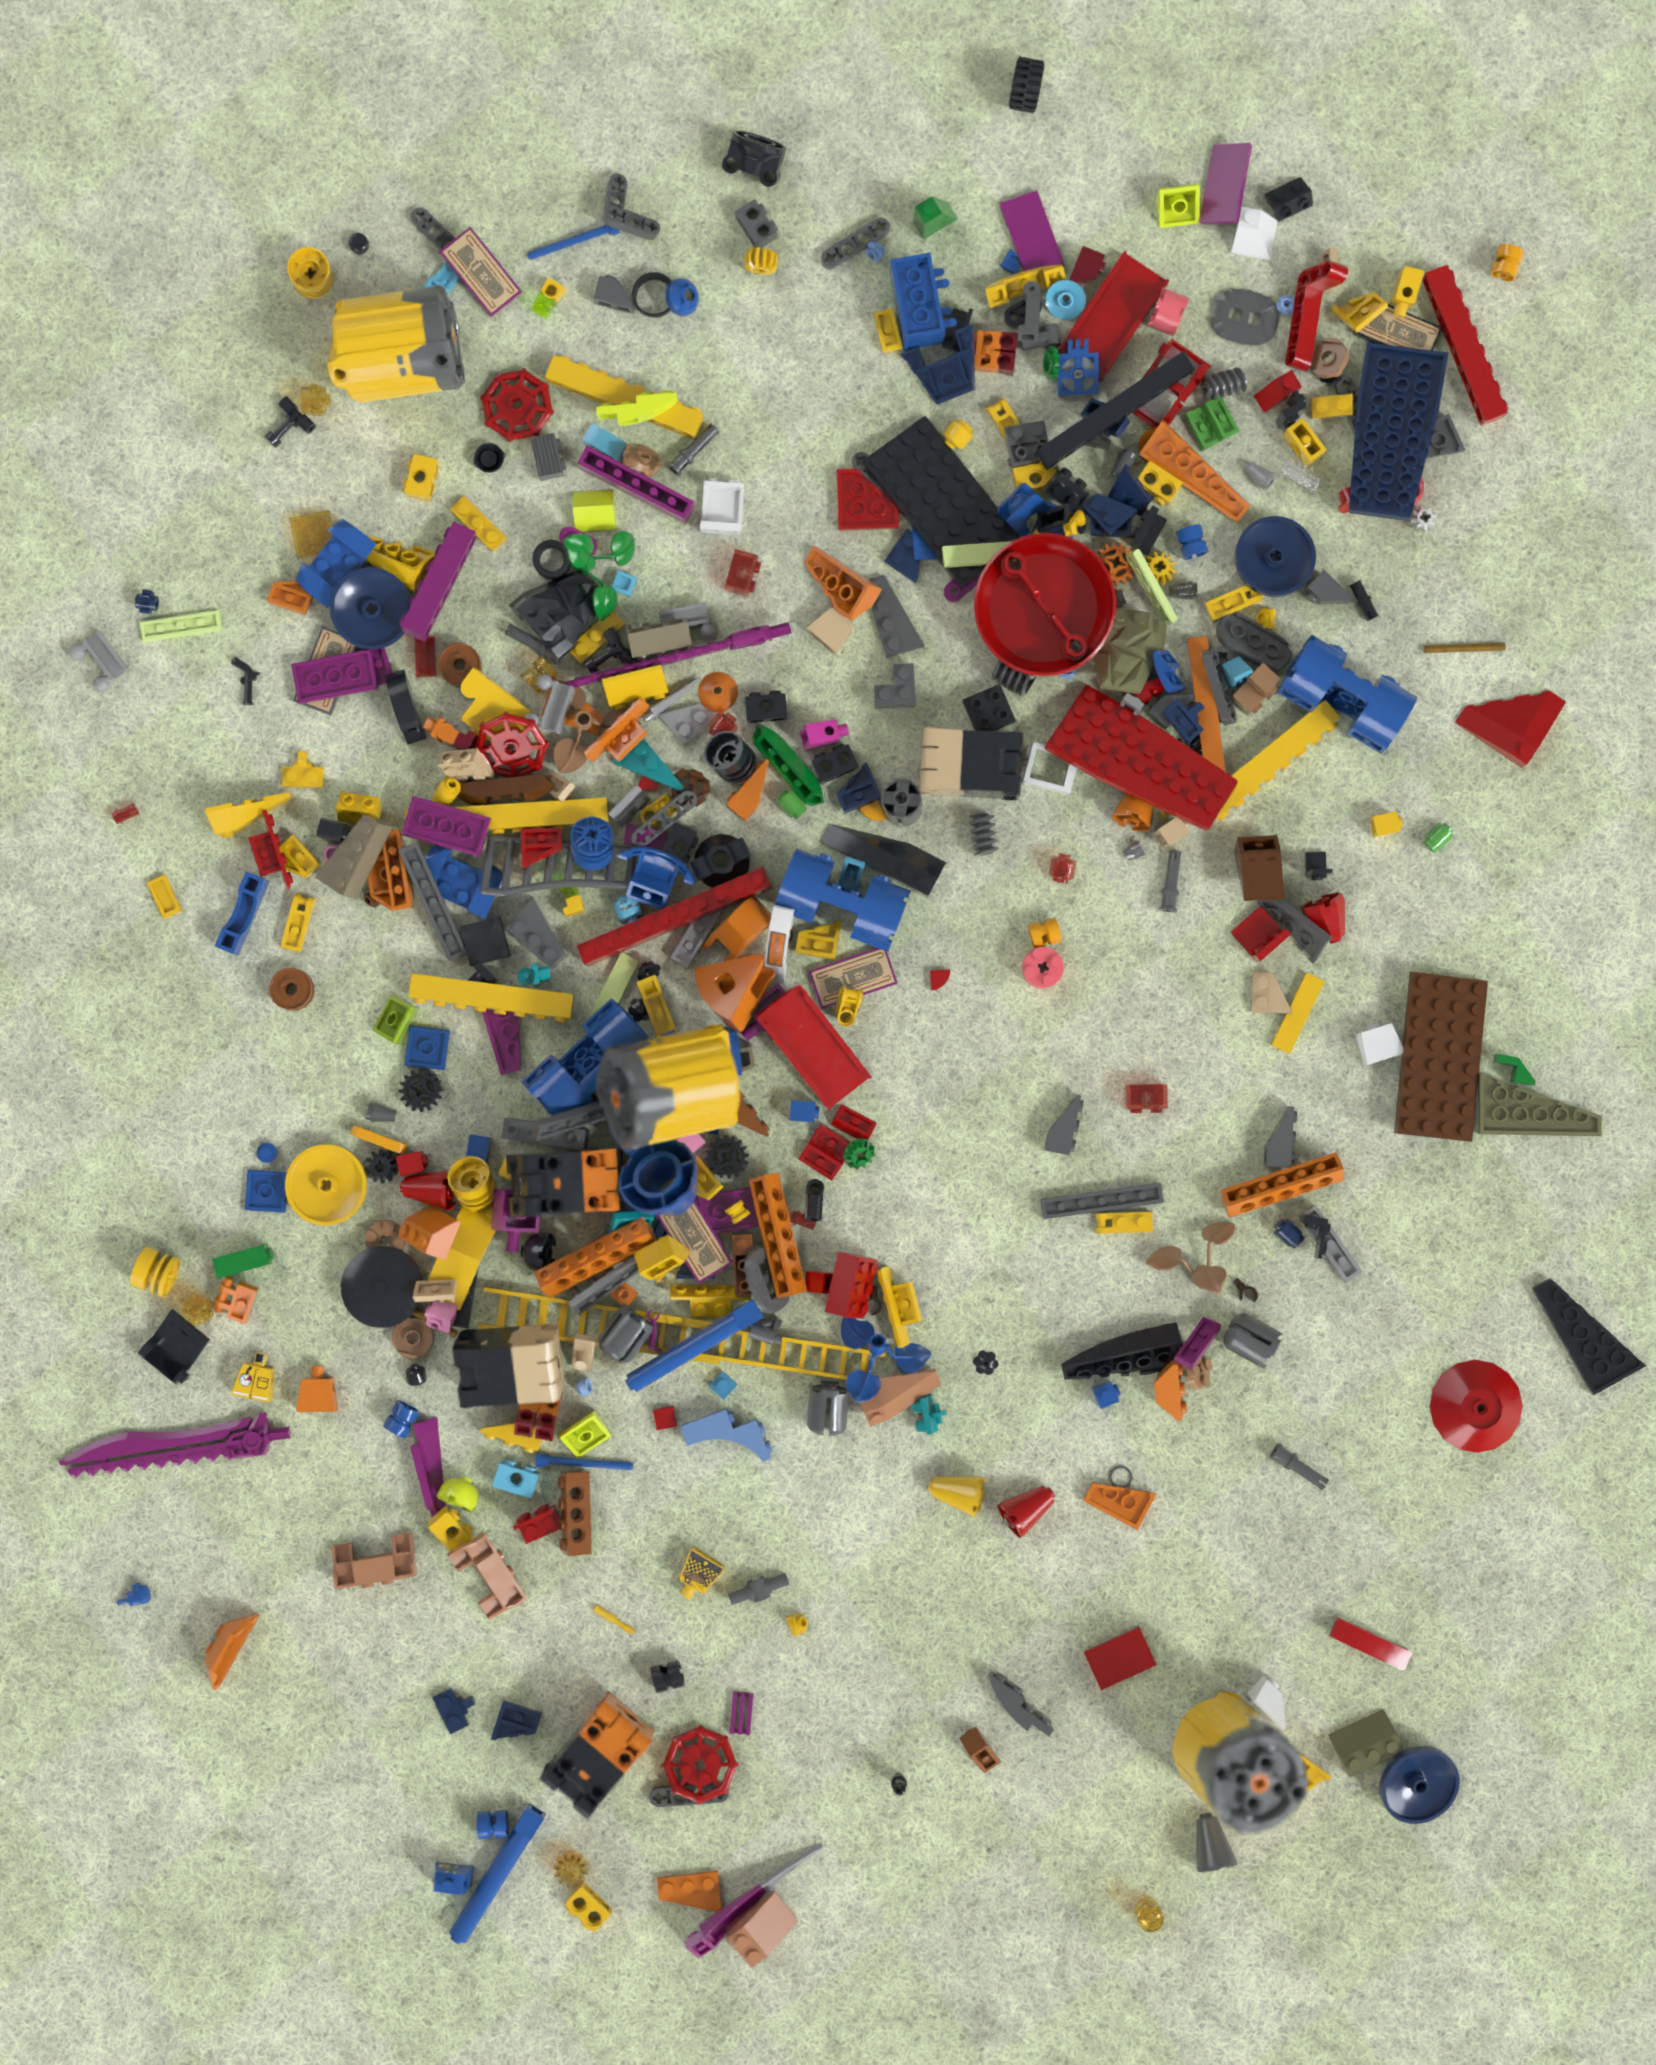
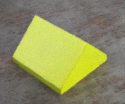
M1199 184L1159 188L1156 204L1160 228L1199 223Z
M614 490L573 492L575 528L582 532L616 530Z
M593 1410L561 1431L558 1436L573 1454L579 1458L612 1435L597 1412Z

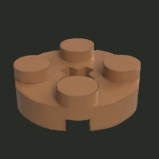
M1325 338L1321 340L1322 343L1318 346H1314L1310 369L1319 378L1338 377L1347 365L1349 351L1339 339ZM1331 354L1332 358L1326 362L1324 359Z
M633 444L626 445L623 452L624 465L639 470L641 474L647 477H651L653 473L660 471L663 460L658 459L659 454L656 451L641 444H638V447H632Z
M389 1220L374 1223L365 1234L366 1248L387 1246L380 1242L382 1241V1235H385L386 1237H391L389 1241L390 1247L403 1251L406 1242L398 1238L401 1226Z
M410 1317L398 1324L392 1334L393 1345H395L398 1353L406 1358H417L425 1355L431 1349L434 1341L432 1328L426 1326V1322L417 1317ZM413 1332H415L416 1336L418 1337V1340H415L414 1343H411V1339L408 1338V1335H411Z
M1204 1354L1194 1369L1182 1365V1369L1187 1371L1188 1376L1185 1379L1191 1388L1200 1389L1210 1386L1212 1362Z

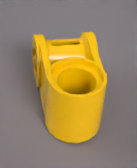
M667 793L661 796L654 803L645 807L640 813L641 822H645L644 815L651 812L655 814L671 801L670 794ZM669 807V810L667 809L666 815L669 818L677 813L675 807ZM653 820L650 824V827H653L660 823V820Z
M844 985L841 986L834 1009L835 1017L841 1026L848 1027L854 1023L858 1008L862 1002V989L853 990L846 988ZM849 1012L846 1017H840L842 1013Z

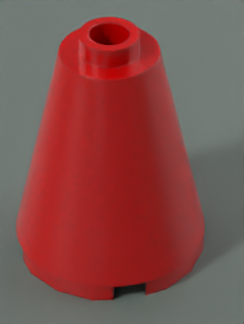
M449 1170L408 1176L400 1183V1192L406 1198L446 1211L453 1210L456 1202H453L454 1193L448 1183L447 1176Z
M1040 1486L1000 1502L997 1508L1001 1517L1005 1518L1009 1523V1529L1015 1536L1022 1538L1054 1504L1053 1498L1055 1494L1050 1487Z

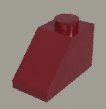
M1082 246L1069 280L1079 285L1095 280L1098 273L1102 274L1106 266V262H1103L1105 254Z

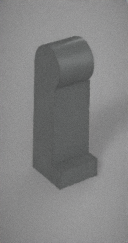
M1029 281L1023 288V300L1026 303L1025 325H1019L1018 341L1038 342L1041 286L1035 281Z

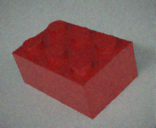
M838 1252L824 1312L847 1318L864 1319L868 1312L869 1296L873 1291L872 1282L877 1272L878 1259L859 1254Z

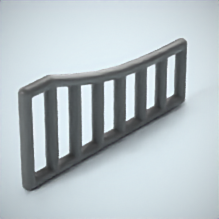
M490 834L487 839L480 893L482 895L506 897L525 892L564 887L628 890L635 871L636 856H632L627 860L625 882L613 881L616 853L619 854L620 851L633 847L613 845L614 854L611 862L606 866L605 880L593 879L594 871L590 870L585 871V879H572L574 860L571 854V841H562V849H568L564 880H552L554 853L546 857L543 882L531 883L532 864L524 868L522 885L509 888L515 844L521 845V837ZM495 843L507 844L501 888L489 887Z

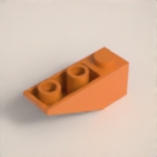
M767 759L764 762L760 761L755 766V773L740 783V786H742L737 793L733 791L727 798V807L744 822L759 807L769 766Z

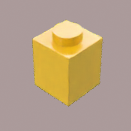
M1397 811L1369 818L1374 838L1398 833L1401 831V827H1403L1402 818L1400 815L1398 816Z

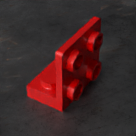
M1261 906L1231 931L1233 937L1256 963L1262 961L1291 935L1287 929L1282 930Z
M547 1503L538 1507L534 1514L526 1512L518 1516L513 1529H520L525 1543L528 1544L560 1530V1517L555 1505L549 1507Z

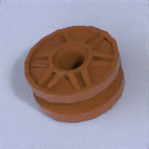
M454 643L447 646L441 652L438 660V667L442 677L449 684L456 687H461L463 679L473 666L482 671V661L479 654L471 646L464 643ZM458 661L465 662V667L462 670L455 668Z
M285 968L278 971L272 977L269 985V994L277 1006L289 1011H299L311 1003L315 994V988L311 977L307 973L296 968ZM295 984L296 992L290 995L288 987Z

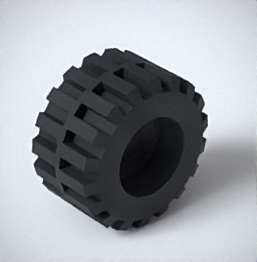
M1021 56L1017 59L1009 99L1010 109L1028 113L1036 111L1045 66L1044 61Z

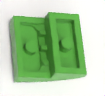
M1218 397L1217 400L1206 402L1201 407L1183 415L1200 451L1206 450L1239 432L1232 415L1221 397Z

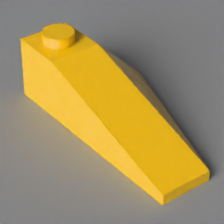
M367 536L377 545L366 561L376 568L395 575L404 584L406 589L415 591L422 578L425 579L427 566L436 557L435 552L416 545L413 546V550L401 548L402 543L396 541L394 544H383L382 538Z
M287 792L261 798L260 802L256 799L244 800L241 805L226 803L205 808V812L215 835L222 836V839L234 837V833L240 832L261 819L263 810H267L269 814L293 799V795Z

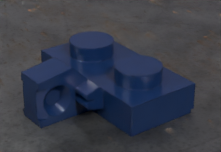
M1176 699L1161 712L1186 743L1192 741L1204 730L1197 722L1199 719L1197 714L1205 708L1200 701L1190 707L1189 705L1184 706L1179 699Z
M449 1688L432 1697L450 1734L469 1725L465 1715L468 1713L467 1708L475 1705L473 1696L462 1700L461 1696L456 1697L452 1688Z

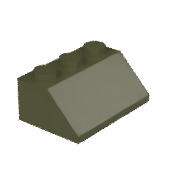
M1384 1709L1328 1734L1342 1767L1349 1778L1392 1759L1405 1751Z

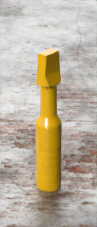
M598 1604L594 1608L593 1612L610 1623L618 1625L630 1635L634 1633L635 1629L624 1624L615 1615Z

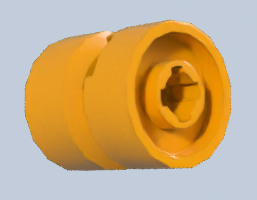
M1500 244L1490 275L1497 279L1500 277L1506 282L1514 281L1519 270L1517 265L1521 263L1524 250L1513 244Z
M1055 917L1044 920L1043 924L1040 922L1028 924V932L1033 949L1045 947L1046 943L1054 945L1062 942L1059 925Z

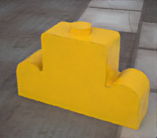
M474 666L462 681V694L468 698H475L462 715V721L471 727L470 731L477 735L480 730L479 725L482 722H487L500 716L504 711L523 718L530 712L535 713ZM510 722V727L517 726L521 730H523L525 727ZM502 723L491 729L496 732L505 728V725ZM486 735V739L491 742L492 738Z

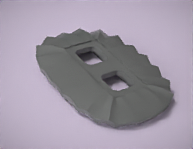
M1230 288L1227 291L1221 292L1214 300L1210 321L1215 333L1226 340L1245 345H1262L1275 335L1279 312L1276 308V303L1268 296L1252 290ZM1231 308L1241 310L1242 313L1239 321L1229 319ZM1251 312L1261 315L1258 326L1248 323Z
M760 1244L748 1251V1256L744 1259L745 1266L743 1270L746 1273V1281L749 1284L748 1289L752 1292V1298L757 1302V1307L762 1309L764 1313L773 1314L787 1305L790 1296L777 1299L765 1246ZM764 1263L767 1274L762 1276L759 1265ZM769 1282H771L774 1293L771 1295L766 1286Z

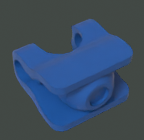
M1022 483L998 507L997 512L1021 537L1030 534L1027 528L1028 519L1033 514L1051 508L1028 484Z

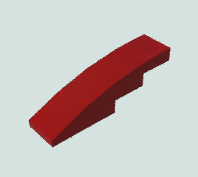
M1337 1617L1329 1634L1330 1637L1403 1671L1413 1653Z

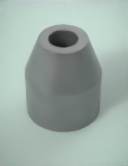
M1138 841L1130 844L1123 851L1128 861L1136 860L1145 855Z

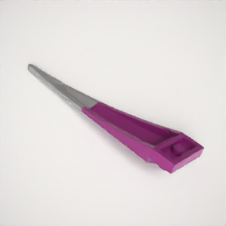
M817 1844L700 1922V1931L692 1932L688 1935V1939L683 1941L686 1949L698 1959L714 1949L726 1936V1925L755 1905L781 1879L823 1848L822 1844Z

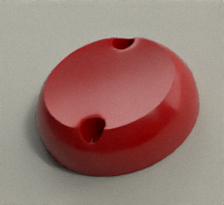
M1054 533L1024 536L1000 549L982 571L974 594V618L980 637L987 649L1009 668L1022 674L1038 677L1062 675L1078 669L1092 659L1107 640L1116 612V596L1113 581L1101 559L1081 542L1068 536ZM1012 559H1016L1019 561V568ZM1073 641H1076L1080 644V650L1077 648Z

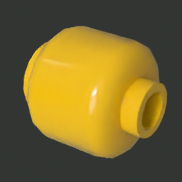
M960 419V421L953 420L944 431L945 443L953 450L955 447L963 449L973 438V433L971 432L973 428L963 419Z

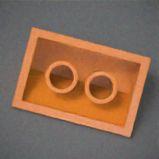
M429 1205L405 1218L404 1223L400 1227L398 1238L425 1254L446 1260L461 1221Z

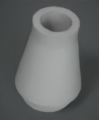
M1253 461L1245 469L1259 489L1267 490L1275 480L1272 472L1255 464Z

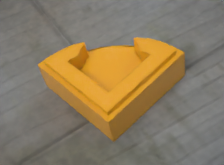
M879 801L860 808L862 814L870 820H886Z

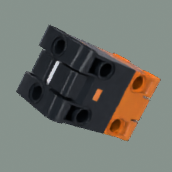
M616 1149L506 1155L507 1174L511 1175L513 1196L508 1198L509 1217H537L550 1214L620 1210L619 1192H615V1190H619L618 1170L614 1169V1167H617Z
M608 1691L603 1700L599 1701L586 1720L559 1752L553 1756L550 1763L546 1764L539 1779L553 1791L558 1788L559 1791L573 1802V1808L585 1819H588L638 1757L647 1750L652 1743L655 1730L642 1719L639 1720L635 1713L625 1705H622V1702Z

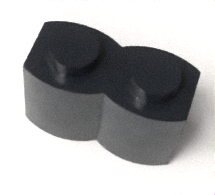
M321 818L316 835L322 840L341 844L350 833L351 826L342 822Z

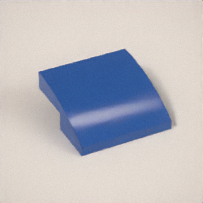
M1156 650L1153 652L1155 668L1168 693L1181 692L1185 689L1186 686L1174 672L1180 665L1168 650Z

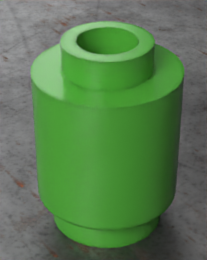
M785 790L778 797L780 800L778 805L790 817H794L796 820L807 810L804 806L805 803L793 790L789 792Z
M1438 823L1425 836L1423 844L1426 847L1429 846L1433 853L1437 850L1440 851L1453 837L1452 828L1446 823Z

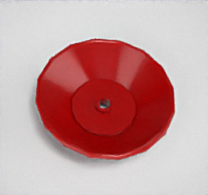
M1481 1360L1457 1363L1444 1372L1432 1390L1430 1402L1433 1425L1442 1438L1459 1450L1474 1453L1494 1450L1508 1441L1520 1424L1523 1408L1519 1387L1510 1374L1492 1362ZM1479 1404H1482L1483 1409L1481 1411H1477V1406Z

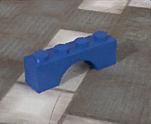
M245 872L238 889L236 906L229 921L222 927L215 947L239 956L270 881Z

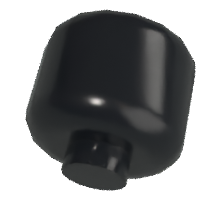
M354 233L349 237L348 245L354 254L362 255L368 251L369 241L364 234Z
M412 1364L405 1371L408 1385L419 1386L427 1380L424 1366Z

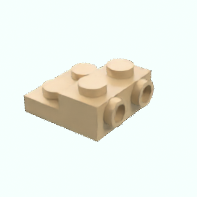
M477 748L441 752L438 766L446 777H454L459 783L494 779V771Z

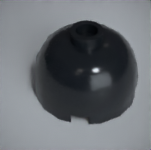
M536 1233L530 1236L524 1246L521 1247V1257L531 1271L535 1272L555 1262V1258L551 1259L552 1245L556 1246V1239L553 1234Z

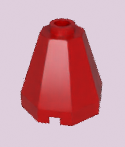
M1342 893L1326 894L1321 896L1322 898L1315 901L1314 904L1312 900L1301 906L1303 915L1331 936L1330 944L1342 940L1341 937L1345 935V900Z

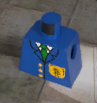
M435 1862L433 1891L463 1895L472 1887L474 1866Z

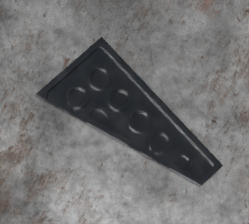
M1551 1278L1532 1287L1535 1296L1591 1395L1598 1394L1647 1366Z

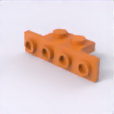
M642 698L633 702L630 708L620 715L610 728L604 730L601 736L587 747V750L583 753L585 757L594 762L604 751L608 750L620 762L648 734L636 720L650 708V705Z

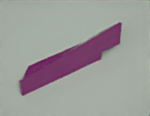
M437 1417L413 1424L418 1443L410 1446L424 1503L427 1510H430L431 1518L446 1506L445 1502L436 1497L444 1483Z

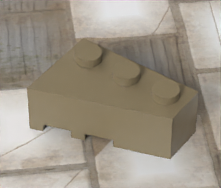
M686 617L662 620L660 623L649 625V622L642 623L643 627L631 628V624L625 625L632 658L644 659L649 654L664 655L668 653V650L676 649V651H683L688 649V646H692Z

